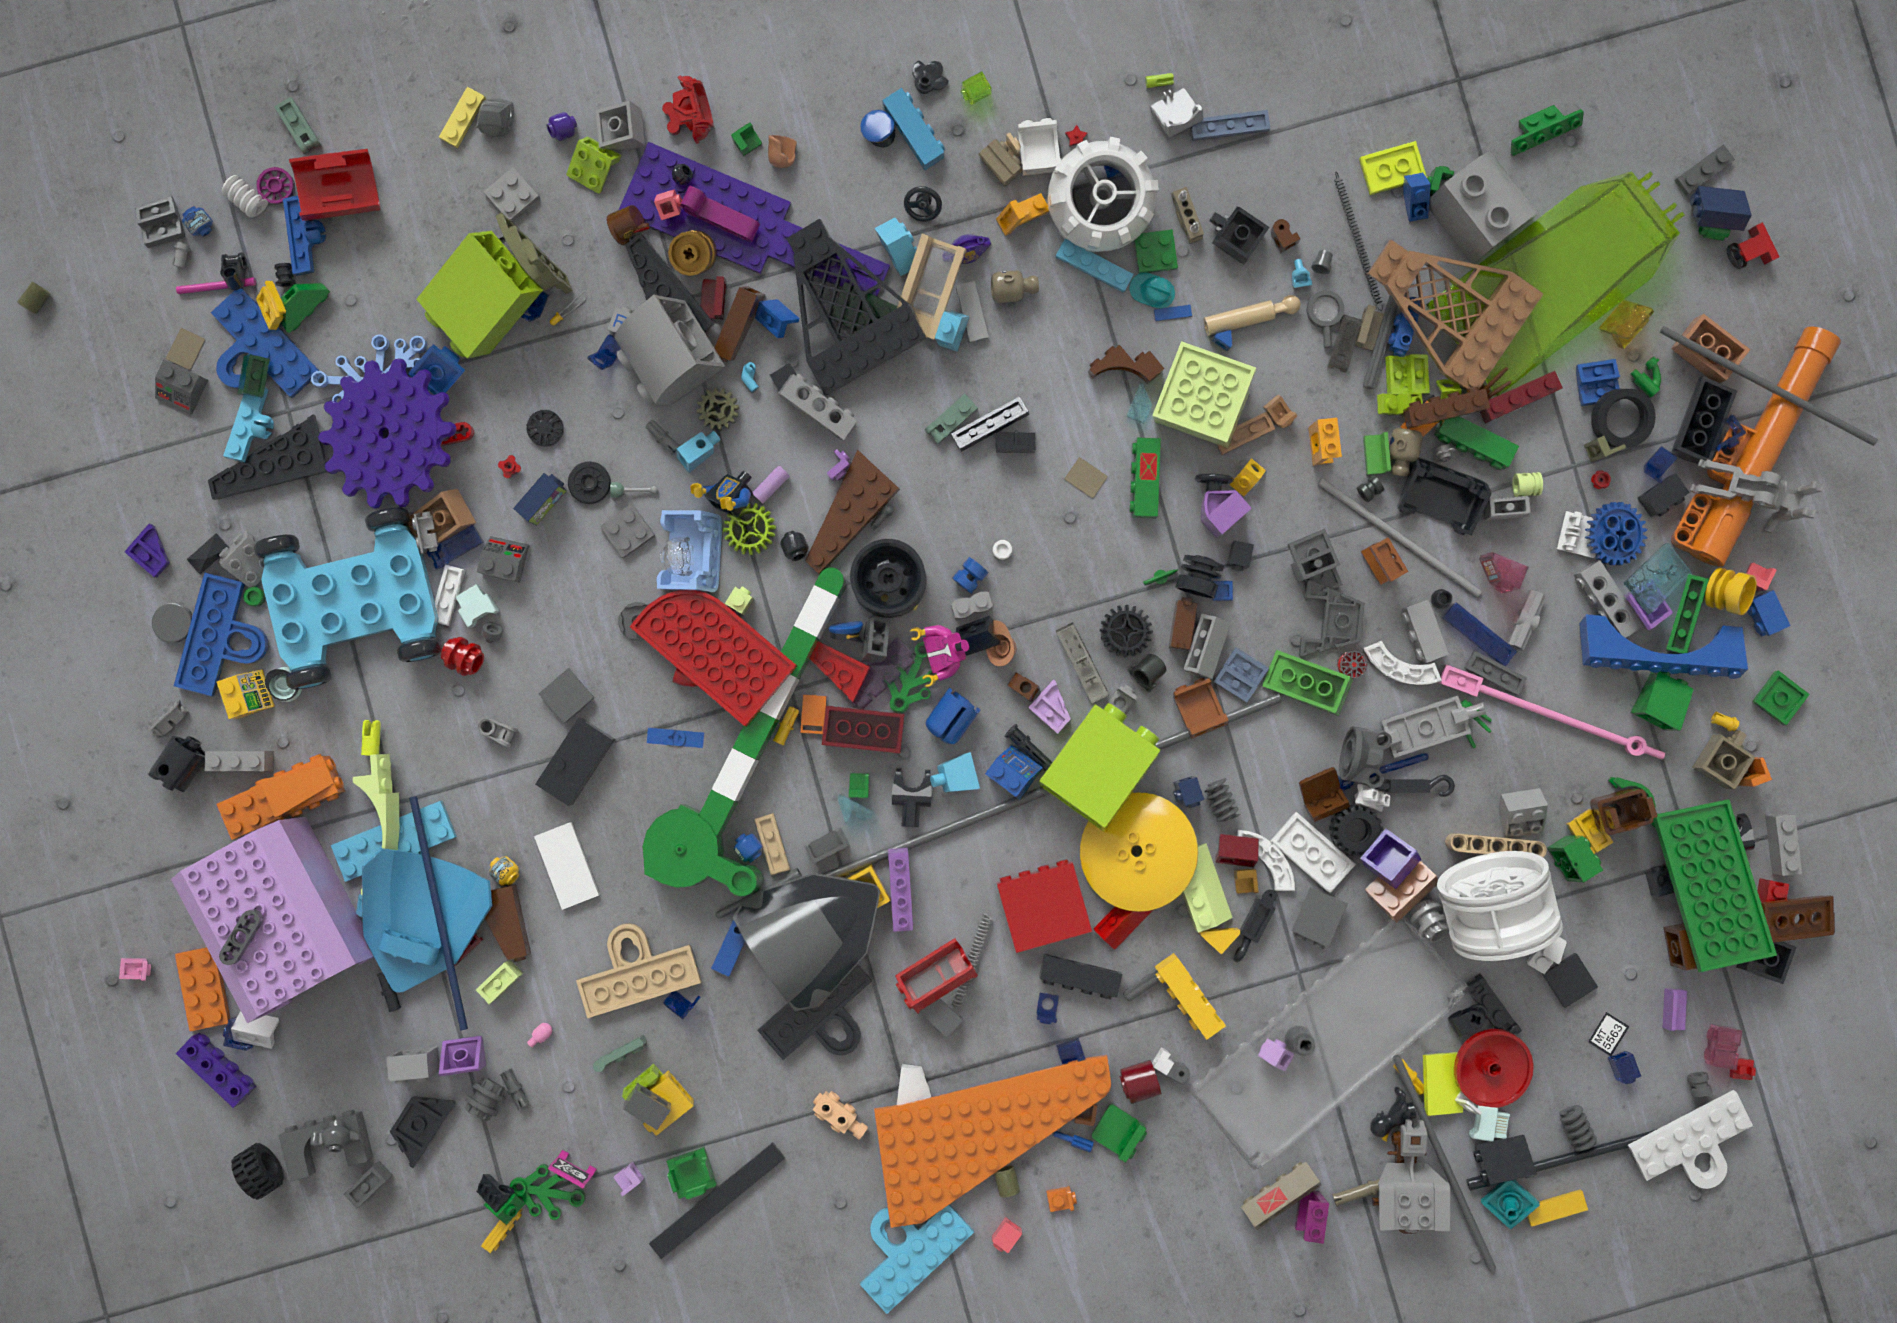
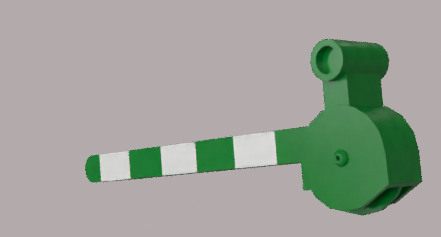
M826 568L820 573L781 650L797 667L747 727L743 726L701 811L686 804H680L678 809L669 810L657 817L646 831L642 846L645 875L662 884L676 888L699 885L707 879L713 878L727 885L729 890L737 896L753 894L762 887L764 878L759 868L753 865H742L723 855L722 834L810 660L809 658L817 642L820 640L845 591L846 579L838 569Z

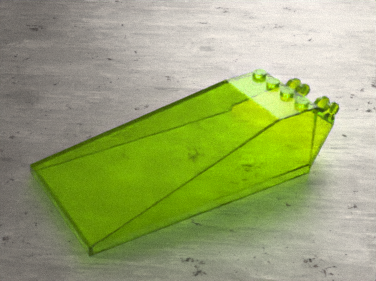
M1631 171L1580 186L1478 264L1511 271L1543 293V296L1485 380L1488 384L1505 367H1508V371L1504 373L1491 389L1494 391L1508 381H1511V384L1498 392L1497 396L1653 278L1680 234L1674 223L1685 216L1683 212L1678 213L1670 220L1666 214L1673 211L1677 204L1674 202L1665 210L1659 207L1649 193L1657 188L1660 182H1654L1647 190L1642 185L1644 181L1652 177L1653 173L1651 171L1639 180ZM1474 269L1470 270L1459 280L1465 283ZM1480 270L1471 283V288L1486 299H1489L1504 275ZM1453 284L1450 286V291L1459 289ZM1460 291L1451 293L1452 304L1462 303ZM1465 293L1466 302L1475 300ZM1446 294L1437 296L1439 307L1448 306ZM1432 299L1426 304L1429 309H1435ZM1476 302L1467 304L1468 315L1477 314ZM1462 305L1453 307L1455 318L1464 316ZM1449 308L1440 310L1441 321L1450 320ZM1477 316L1469 318L1470 326ZM1464 319L1455 321L1457 332L1466 330ZM1451 322L1444 323L1452 329Z

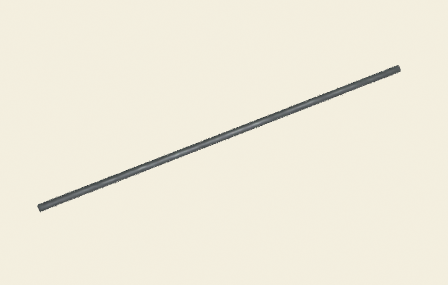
M1274 694L1226 713L1229 720L1228 723L1281 703L1279 694ZM1186 729L1159 740L1155 746L1162 750L1190 739V735ZM1039 787L1025 793L1021 799L1014 797L822 874L835 877L844 876L887 859L888 849L908 848L909 850L1050 793Z

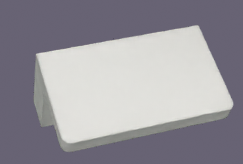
M240 1011L231 1028L233 1040L272 1049L275 1043L273 1033L279 1023V1018L266 1015L247 1023Z

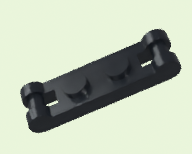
M1480 973L1475 976L1472 982L1468 981L1464 984V987L1476 1004H1483L1488 1009L1487 1019L1494 1029L1504 1030L1502 1026L1508 1023L1510 1027L1506 1031L1513 1034H1519L1522 1031ZM1481 986L1482 989L1479 992H1476L1475 989Z

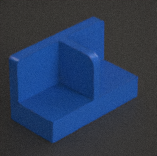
M778 299L759 301L755 319L777 338H784L787 324L798 323L800 319Z

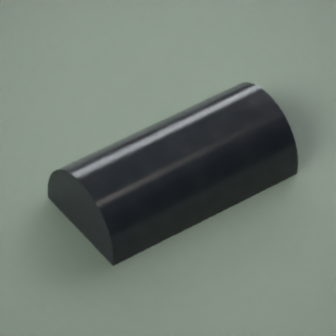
M1704 376L1699 377L1673 445L1672 454L1693 463H1699L1700 459L1712 461L1737 391Z

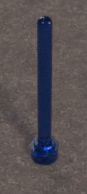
M1422 753L1381 766L1379 772L1385 774L1429 759V755ZM1376 773L1371 774L1369 778L1375 777ZM1340 775L1338 776L1342 791L1350 789L1355 783L1344 781Z

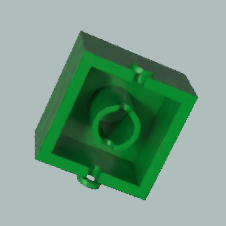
M1565 836L1547 847L1555 860L1554 865L1559 867L1565 879L1569 882L1584 883L1603 871L1600 859L1597 855L1593 854L1590 849V842L1583 836Z

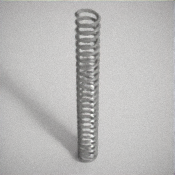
M984 913L982 915L987 918L981 917V919L986 922H979L986 926L978 925L983 928L977 929L982 933L976 932L981 937L974 936L981 941L973 940L978 943H972L977 948L971 947L972 950L977 952L969 951L976 956L968 955L973 958L969 960L972 962L971 964L974 969L975 965H977V958H979L978 954H981L982 943H984L983 939H986L987 928H990L988 924H991L990 921L992 920L988 914ZM969 980L964 983V985L966 986H959L963 989L956 988L958 991L962 993L955 992V994H958L962 997H954L961 1001L953 999V1001L958 1004L951 1003V1005L955 1007L963 1006V999H965L964 995H967L966 991H968V984H970Z

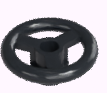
M918 186L909 190L905 195L904 208L911 218L927 222L935 219L940 214L942 200L935 190L925 186ZM918 193L916 201H910V198ZM932 197L936 201L935 211L930 208ZM911 208L924 210L927 216L918 215Z

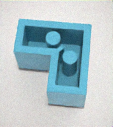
M893 218L876 227L875 230L881 244L888 252L895 269L902 276L910 271L917 247H913V236L910 231H907L904 223H899L896 218Z

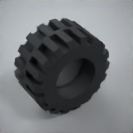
M1350 805L1347 809L1335 813L1336 817L1330 821L1333 822L1332 826H1329V830L1332 832L1330 838L1334 840V845L1338 846L1339 850L1355 856L1363 855L1381 835V831H1383V826H1380V823H1382L1381 819L1376 817L1377 814L1375 812H1372L1369 808ZM1354 819L1362 820L1366 827L1364 837L1358 842L1350 841L1346 833L1348 824Z
M261 1143L251 1145L234 1156L231 1161V1168L237 1184L253 1199L259 1200L283 1184V1170L277 1157L268 1147Z

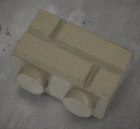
M994 139L978 155L1005 187L1022 172L1020 167L1022 163L1015 155L1011 157L1007 152L1010 149L1003 141L999 143L997 139Z

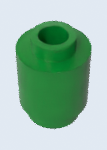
M1699 226L1698 234L1703 235V238L1723 241L1729 237L1731 230Z

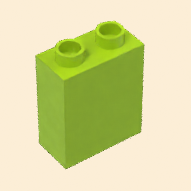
M492 231L468 233L416 300L426 310L424 315L428 322L437 328H441L451 339L450 346L453 351L468 359L490 354L543 289L527 274L518 260Z
M1107 703L1104 709L1096 704L1093 706L1039 781L1040 787L1103 832H1105L1156 761L1161 751L1155 746L1160 739L1154 733L1143 726H1140L1134 732L1123 724L1127 718L1125 713L1110 703Z

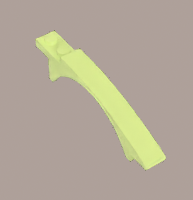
M390 754L370 755L371 775L353 777V783L368 795L377 810L382 828V848L398 850L400 829L399 793H392Z

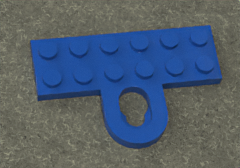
M243 288L234 290L211 312L237 340L220 356L216 366L219 379L227 386L238 389L241 374H234L233 367L236 365L237 358L245 353L270 359L267 373L291 398L296 396L311 382V376L314 372L320 371L279 326L277 330H269L259 305Z
M204 572L174 687L215 696L217 681L220 678L224 659L252 664L265 656L268 650V639L264 631L257 626L235 621L245 586L243 582ZM237 632L242 633L245 638L251 640V648L240 651L233 650L230 646L231 636Z

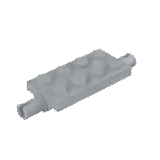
M1457 695L1381 720L1385 732L1389 733L1392 737L1390 748L1394 758L1470 734L1469 719L1486 715V710L1482 709L1485 708L1482 702L1467 708L1462 707ZM1381 735L1377 738L1378 744L1384 742V735Z

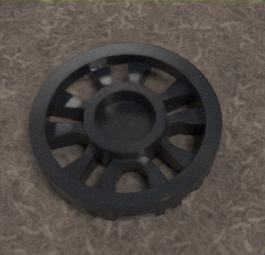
M540 410L533 413L526 424L529 438L535 444L544 447L557 443L564 431L561 418L550 410ZM544 413L549 414L546 420L543 419ZM539 415L540 418H541V421H538V419H537L536 416ZM553 416H555V418H554V419L551 421V423H550L549 420H550ZM533 420L537 422L536 426L531 425ZM559 421L560 427L553 428V424ZM530 429H537V431H530ZM553 430H555V431H558L559 434L556 435V434H554V433H552V432H553ZM539 433L540 436H539L538 440L536 441V440L533 438V436H534L535 434ZM549 435H552L555 438L551 442H549L548 440ZM542 436H545L544 443H542Z

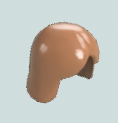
M769 135L768 159L770 164L778 168L791 166L795 161L797 142L789 137Z

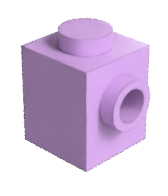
M1267 1038L1266 1042L1261 1046L1258 1056L1276 1068L1286 1071L1295 1054L1285 1048L1287 1045L1282 1041L1276 1039L1274 1042Z

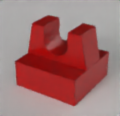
M1731 1057L1730 1077L1733 1079L1753 1080V1076L1756 1073L1754 1060Z

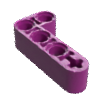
M693 186L688 187L681 202V206L686 213L748 242L753 241L760 226L758 221L707 198L701 190Z

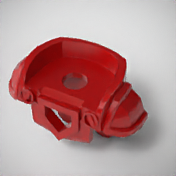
M679 75L677 78L683 89L673 93V103L666 102L662 106L664 114L669 116L671 120L667 124V129L672 135H677L680 133V126L686 125L692 131V137L696 144H699V141L705 139L711 128L714 127L706 91L702 81L690 76Z

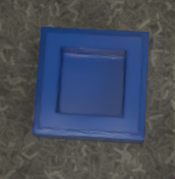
M1212 581L1218 585L1216 597L1212 601L1233 600V581Z

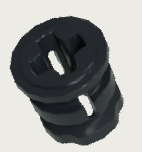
M290 263L274 265V269L277 270L275 277L278 279L275 282L276 286L287 287L296 284V281L292 279L294 275L291 271L292 265Z

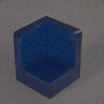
M1079 1038L1056 1045L1062 1064L1078 1060V1062L1086 1060Z

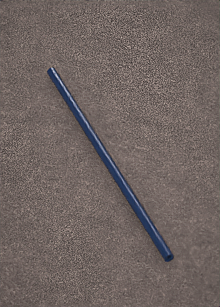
M414 796L409 798L459 1028L462 1031L468 1029L418 798Z

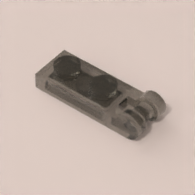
M1345 314L1342 316L1327 364L1328 368L1333 369L1335 367L1340 369L1341 372H1347L1362 324L1361 319ZM1338 355L1344 357L1343 362L1337 360Z

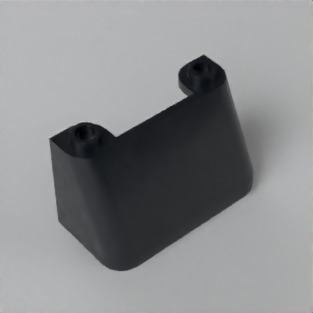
M1419 457L1411 465L1410 474L1406 479L1397 508L1405 515L1415 514L1417 511L1452 524L1456 533L1472 536L1492 493L1489 485L1483 480Z

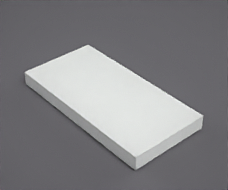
M1297 812L1291 816L1270 840L1328 893H1331L1356 865Z
M572 822L534 836L562 910L600 895Z

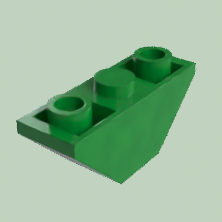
M323 283L294 284L281 297L286 309V313H283L281 325L288 333L296 330L300 326L301 321L306 316H310L319 303L327 299L330 293L328 288Z

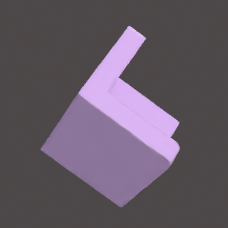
M633 1162L614 1176L615 1181L622 1189L620 1193L622 1197L644 1179V1176Z

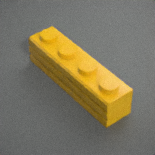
M520 1209L507 1225L499 1220L481 1247L489 1253L493 1250L496 1251L500 1246L498 1243L506 1238V1232L508 1230L511 1231L514 1227V1221H518L522 1216L521 1212L523 1209Z

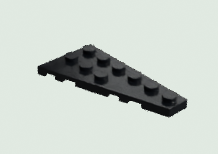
M642 233L636 235L625 245L633 267L637 272L646 300L653 295L685 300L704 332L715 324Z

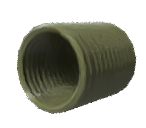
M31 282L22 296L19 297L20 299H18L17 303L30 312L37 314L51 293L40 285Z
M1004 1166L994 1173L1000 1197H1011L1020 1192L1014 1166Z

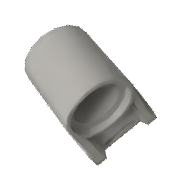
M483 718L477 725L480 734L507 747L511 746V739L514 733L518 731V728L494 718ZM487 721L492 724L490 732L484 729V724Z

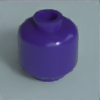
M561 112L551 116L546 126L553 139L562 141L574 136L577 123L573 116H569L566 112Z

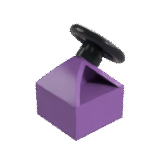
M1198 474L1195 476V481L1207 484L1201 506V521L1218 538L1252 508L1236 490L1221 491L1222 484H1230L1234 481L1232 476L1224 474Z

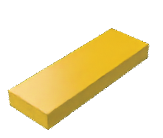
M1579 1189L1539 1201L1540 1206L1530 1213L1527 1218L1529 1225L1532 1227L1587 1211L1588 1207L1583 1191Z

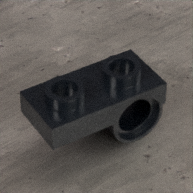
M483 1174L476 1192L497 1213L515 1193V1190L510 1186L500 1185L490 1174Z

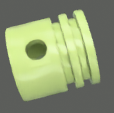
M1541 473L1514 474L1512 488L1515 497L1540 496L1543 491Z

